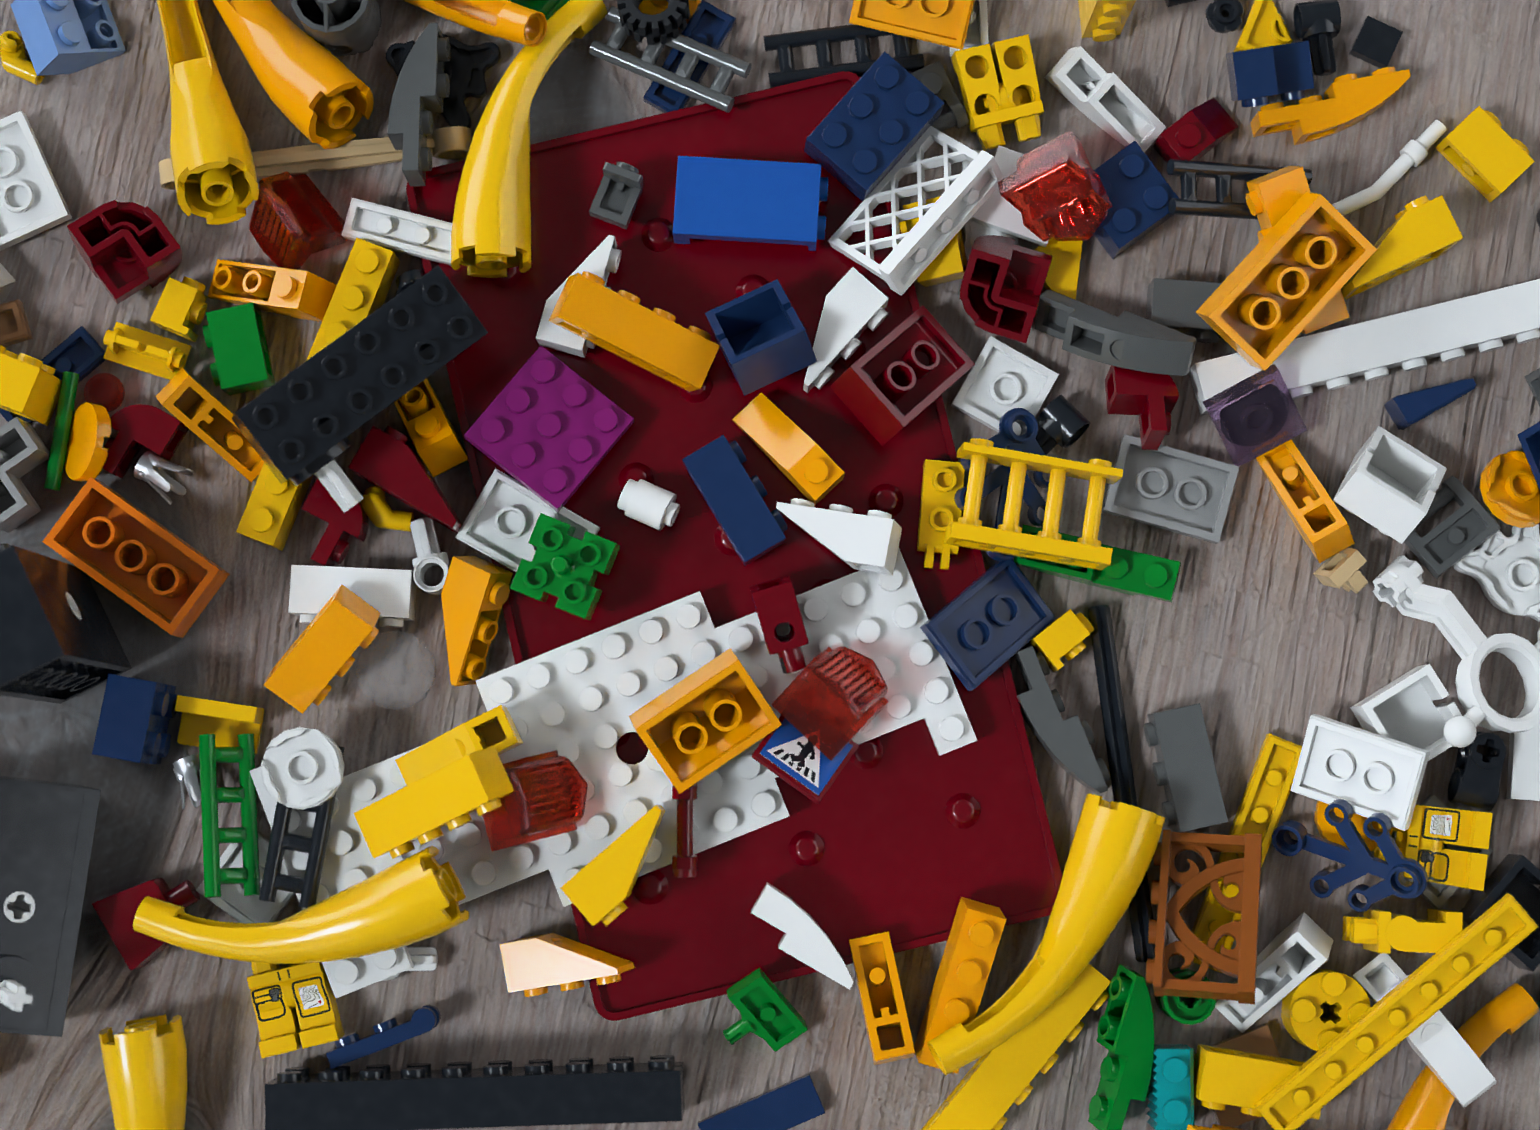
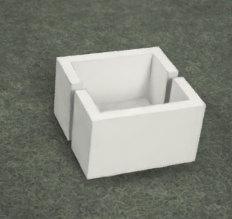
M1378 426L1355 455L1333 501L1349 513L1355 514L1371 524L1384 535L1390 536L1402 544L1426 516L1447 468Z
M1430 664L1413 668L1350 707L1364 730L1430 751L1428 761L1452 747L1444 737V725L1450 718L1462 716L1454 702L1439 704L1436 707L1432 701L1444 699L1449 693Z

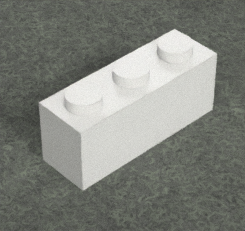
M291 565L288 613L300 616V623L309 624L341 584L381 613L378 618L380 619L379 626L401 628L403 627L404 620H415L417 585L414 581L412 570Z

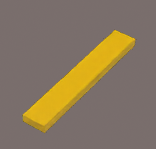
M1270 733L1265 736L1228 834L1245 836V833L1262 834L1261 868L1272 841V834L1277 828L1290 794L1302 746ZM1221 852L1217 864L1243 858L1244 853ZM1224 880L1218 882L1219 888L1225 897L1232 898L1238 894L1239 888L1236 885H1228L1225 890ZM1209 886L1192 932L1207 945L1210 936L1217 928L1229 922L1241 921V914L1223 908L1215 900ZM1231 936L1222 937L1214 951L1220 954L1222 943L1224 948L1231 950L1234 938ZM1195 957L1194 963L1201 965V961Z

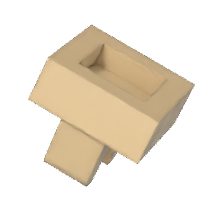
M1346 548L1328 558L1313 573L1323 585L1338 589L1342 587L1347 592L1352 589L1355 594L1368 584L1366 578L1359 571L1367 560L1357 549Z

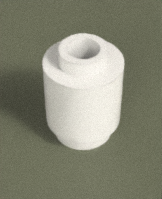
M629 479L621 492L617 507L625 511V516L661 531L665 525L670 527L673 525L678 515L680 504L675 503L676 494L643 479H640L638 482Z

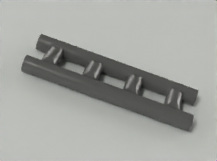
M615 6L609 8L606 20L615 23L616 26L607 44L598 40L592 42L589 49L590 55L727 113L731 111L735 99L726 95L725 92L734 74L743 78L748 77L752 67L751 63L682 34H679L675 39L668 34V43L661 44L660 38H654V45H647L640 59L621 51L628 34L625 32V27L621 25L618 8ZM665 45L685 53L675 73L655 65ZM699 60L719 67L710 88L690 80Z

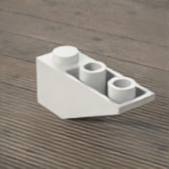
M608 235L570 276L576 273L582 275L584 271L590 272L605 281L604 287H606L609 273L617 272L622 250L617 249L615 236ZM566 279L546 300L536 340L540 346L585 358L587 349H594L596 344L548 321L565 286Z
M854 267L826 295L813 345L817 362L808 366L803 390L807 393L814 386L820 390L834 375L835 371L831 367L840 357H843L845 360L849 359L862 343L857 338L867 327L874 331L888 315V312L884 309L887 307L889 298Z
M797 498L791 499L790 504L777 502L776 508L853 569L893 575L902 528L894 519H891V514L878 510H868L867 515L855 514L852 508L838 504H830L829 510L815 508V503Z

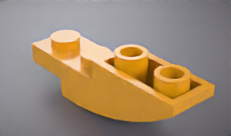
M1385 67L1372 72V76L1358 78L1355 73L1345 74L1333 80L1334 82L1331 83L1323 94L1324 100H1322L1321 95H1315L1299 100L1297 105L1284 107L1283 102L1264 105L1250 122L1253 137L1292 131L1294 145L1336 134L1360 122L1384 105L1411 77L1409 69L1396 71L1395 67Z

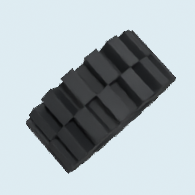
M617 0L622 27H625V32L629 36L634 33L635 41L640 43L646 37L647 45H654V38H660L661 44L668 43V34L673 39L679 36L678 28L684 31L687 26L686 19H689L690 16L688 0H666L668 8L656 15H647L640 12L639 4L644 0Z

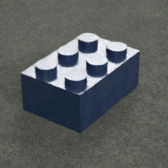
M884 51L806 138L804 152L818 164H821L827 172L863 202L924 132L940 117L945 103Z

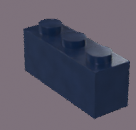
M722 435L682 459L683 465L744 566L786 542L783 532L789 528L778 509L776 508L770 512L762 499L768 493L756 474L752 477L748 476L742 466L747 461V458L736 440L728 443L725 436Z

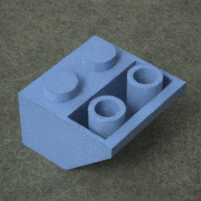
M14 0L11 4L37 76L72 74L122 55L126 51L107 0Z

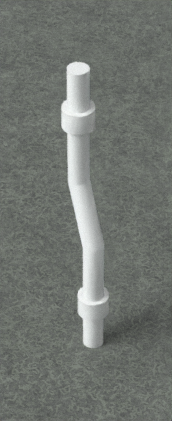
M1435 120L1416 140L1411 139L1400 150L1401 156L1372 186L1332 205L1345 216L1381 199L1412 166L1417 167L1428 156L1427 150L1447 131L1445 125L1439 120Z

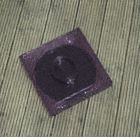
M1275 364L1269 366L1266 371L1261 370L1203 401L1219 437L1235 466H1241L1307 431L1281 373Z

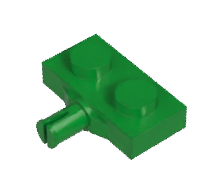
M760 967L727 989L728 999L740 1011L742 1019L723 1030L725 1038L731 1045L752 1032L763 1038L776 1052L808 1030L803 1017Z

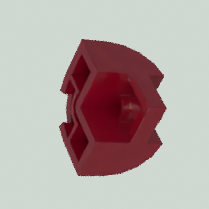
M113 200L100 205L67 225L69 234L82 258L94 276L104 285L116 304H119L148 285L154 288L174 272L182 260L180 245L159 216L147 205L144 207L133 202H117Z
M997 235L979 236L974 240L961 282L960 299L964 309L975 322V326L989 333L1026 343L1052 261V255L1015 245L1016 239Z

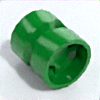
M1180 967L1169 970L1174 977L1182 980L1188 979L1196 973V971L1188 968L1181 970ZM1205 977L1204 980H1203V981L1210 982L1207 977ZM1155 996L1160 1010L1165 1015L1182 1024L1193 1025L1203 1022L1211 1015L1216 1005V999Z

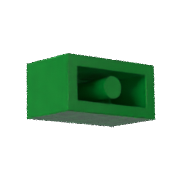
M252 302L206 312L208 324L203 325V334L207 347L213 348L215 363L210 364V369L215 386H220L221 390L230 396L274 385L275 379L261 310Z

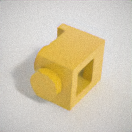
M185 276L182 282L169 277L150 321L163 330L195 343L198 335L192 330L195 324L199 325L203 321L207 312V303H205L207 297L203 294L206 286Z
M1069 609L1029 642L1037 652H1042L1047 665L1053 672H1056L1064 666L1060 660L1061 657L1064 656L1070 661L1087 647L1083 640L1094 631V628L1081 612L1075 615Z

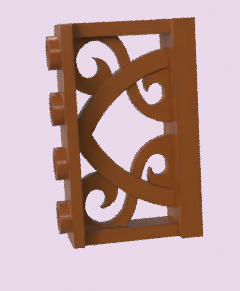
M1163 829L1162 842H1158L1153 858L1154 866H1160V880H1152L1151 904L1158 905L1157 919L1149 920L1148 933L1149 944H1155V959L1147 958L1146 983L1153 984L1155 996L1163 997L1165 995L1233 1000L1243 1004H1255L1262 834L1245 833V836L1171 832V830ZM1193 850L1202 856L1207 869L1199 873L1197 864L1187 859L1190 869L1187 872L1181 873L1176 870L1174 861L1182 851ZM1210 851L1244 853V857L1214 865ZM1171 880L1176 885L1182 887L1169 901ZM1224 880L1225 890L1228 885H1236L1239 888L1238 894L1232 898L1225 897L1219 888L1218 882ZM1210 886L1215 900L1226 910L1241 914V921H1233L1220 926L1212 933L1207 945H1205L1188 928L1180 913L1196 895ZM1169 925L1179 941L1172 942L1166 946L1167 926ZM1222 937H1233L1236 941L1235 948L1228 950L1224 948L1222 943L1220 954L1214 951ZM1180 955L1185 960L1183 966L1180 967L1183 970L1193 964L1195 957L1201 961L1198 971L1192 977L1183 980L1177 979L1169 972L1168 963L1172 956ZM1209 967L1218 972L1238 978V984L1207 982L1203 980L1207 975Z

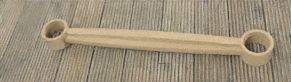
M462 126L444 127L434 130L432 135H427V147L431 148L432 157L442 160L467 157L472 141L470 128ZM384 137L351 140L334 149H324L319 144L251 153L258 179L401 162L403 150H395L390 138ZM171 158L161 160L159 162L161 188L176 190Z

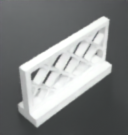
M930 126L830 237L828 242L832 248L886 281L891 290L902 296L1005 178L994 156L984 150L977 153ZM934 141L943 146V155L924 159V153ZM966 160L971 162L961 174L952 175L951 164ZM944 166V178L925 182L924 170ZM917 172V184L898 188V182L904 175ZM945 188V192L935 203L926 205L925 193ZM918 195V207L899 211V199ZM891 201L892 213L873 217V210L878 204ZM919 217V221L909 232L900 234L901 221ZM892 224V236L873 240V228ZM865 230L866 242L854 245L845 243L853 232ZM893 247L892 252L881 264L874 261L875 250Z

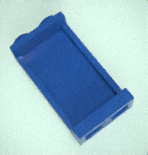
M678 156L673 221L674 243L690 244V239L806 245L808 246V251H816L817 240H825L826 216H818L819 201H827L829 177H821V164Z

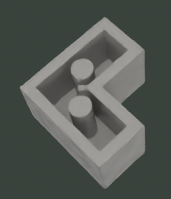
M18 417L13 418L0 427V530L10 533L41 511V508L20 478L49 459L50 451L33 426Z

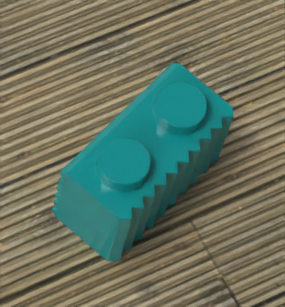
M1154 1044V1058L1150 1086L1148 1087L1150 1094L1147 1096L1150 1102L1146 1105L1150 1109L1147 1112L1150 1119L1147 1123L1155 1130H1187L1188 1124L1194 1125L1193 1049L1185 1044Z

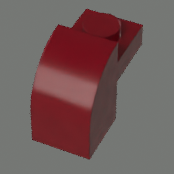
M1111 365L1105 378L1108 414L1139 415L1142 450H1158L1164 436L1170 434L1171 413L1179 398L1175 382L1169 375L1141 372Z
M135 404L124 407L110 417L111 427L119 431L116 438H110L103 447L108 449V456L103 469L123 479L134 461L133 458L137 456L142 446L170 461L189 428L180 420L151 405Z
M317 478L301 509L329 524L310 559L323 566L333 567L335 563L341 564L350 548V543L347 542L350 535L363 542L365 541L369 528V519L361 501L344 513Z

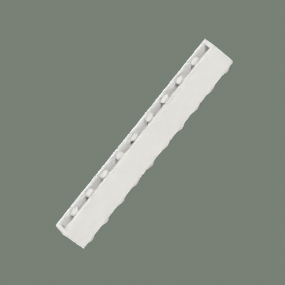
M1540 279L1296 338L1266 371L1251 366L1238 353L1195 363L1190 368L1189 375L1200 415L1212 412L1213 418H1218L1220 407L1228 394L1240 385L1252 381L1272 383L1281 389L1284 395L1288 394L1290 400L1313 394L1312 388L1326 385L1327 390H1334L1350 385V378L1362 375L1365 376L1366 381H1371L1388 376V369L1402 366L1404 372L1427 366L1426 360L1441 357L1442 362H1449L1466 356L1464 350L1478 347L1480 353H1485L1504 347L1502 341L1516 338L1518 344L1539 339Z

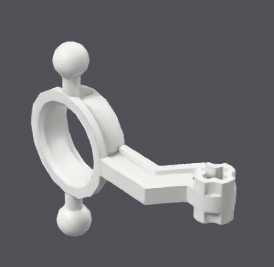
M1404 555L1397 557L1372 581L1375 586L1373 593L1380 602H1386L1391 607L1396 606L1404 616L1434 623L1462 659L1457 668L1455 684L1458 700L1466 714L1464 716H1454L1445 723L1444 737L1450 745L1462 748L1473 743L1476 738L1477 726L1491 731L1514 733L1529 731L1540 724V628L1537 632L1538 641L1534 645L1527 639L1512 633L1494 634L1486 637L1455 595L1449 590L1422 584L1424 582L1422 579V573L1424 572L1417 561L1409 560ZM1490 652L1504 654L1516 665L1523 678L1525 689L1524 707L1515 718H1508L1497 713L1488 704L1482 693L1479 679L1481 664Z

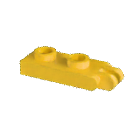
M929 459L924 461L917 551L925 552L924 568H933L934 553H941L940 569L948 570L950 554H958L959 546L944 544L946 527L952 521L958 522V518L961 517L962 510L957 507L954 499L957 490L964 485L965 469L961 462Z

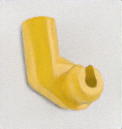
M371 486L365 490L364 499L361 500V504L366 515L376 527L411 532L410 524L414 521L413 512L392 510L385 500V491L380 487Z

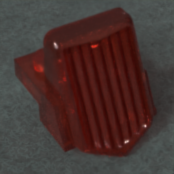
M1070 131L1022 155L1016 163L1017 171L998 182L1000 195L1021 212L1024 226L1043 242L1051 238L1058 241L1089 240L1105 219L1108 209L1112 208V203L1107 196L1101 179L1092 169L1079 138Z
M286 171L259 181L258 200L254 202L248 227L262 251L278 267L299 270L311 254L347 242L348 239L341 235L345 221L307 174L292 177Z
M844 646L835 649L828 647L804 668L771 705L829 760L833 761L860 731L862 732L889 703L885 698L888 686L874 660Z
M558 750L503 764L514 792L499 799L502 804L501 807L483 815L492 852L577 830L576 823L584 816L588 784L569 758L559 756Z

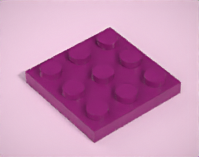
M540 346L464 434V437L556 512H559L634 423V418L543 346Z

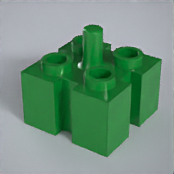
M540 513L528 542L536 546L537 550L532 562L521 559L510 589L546 602L549 594L559 597L555 605L556 608L591 620L602 590L593 586L599 572L609 576L620 545L587 531L583 539L579 540L573 537L576 530L575 527Z

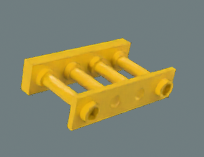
M972 438L969 443L964 442L959 447L956 458L971 460L963 517L958 518V522L952 521L946 527L944 544L1101 571L1111 565L1113 549L1101 547L1102 542L1098 540L1105 484H1115L1123 477L1124 469L1113 468L1112 462L1102 459H1089L1088 463L997 448L993 447L994 442L981 438ZM987 463L1010 467L1003 523L998 525V529L982 526V521L979 520ZM1026 470L1050 474L1042 531H1038L1037 536L1022 533V528L1019 527ZM1066 477L1089 480L1082 538H1078L1077 542L1061 540L1062 535L1058 533Z

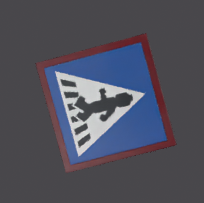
M793 698L778 718L782 725L764 737L751 757L818 805L859 745Z

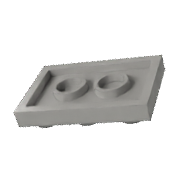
M1124 434L1114 468L1124 469L1123 477L1115 484H1109L1102 512L1213 544L1219 543L1239 466L1161 444L1158 450H1142L1140 438Z

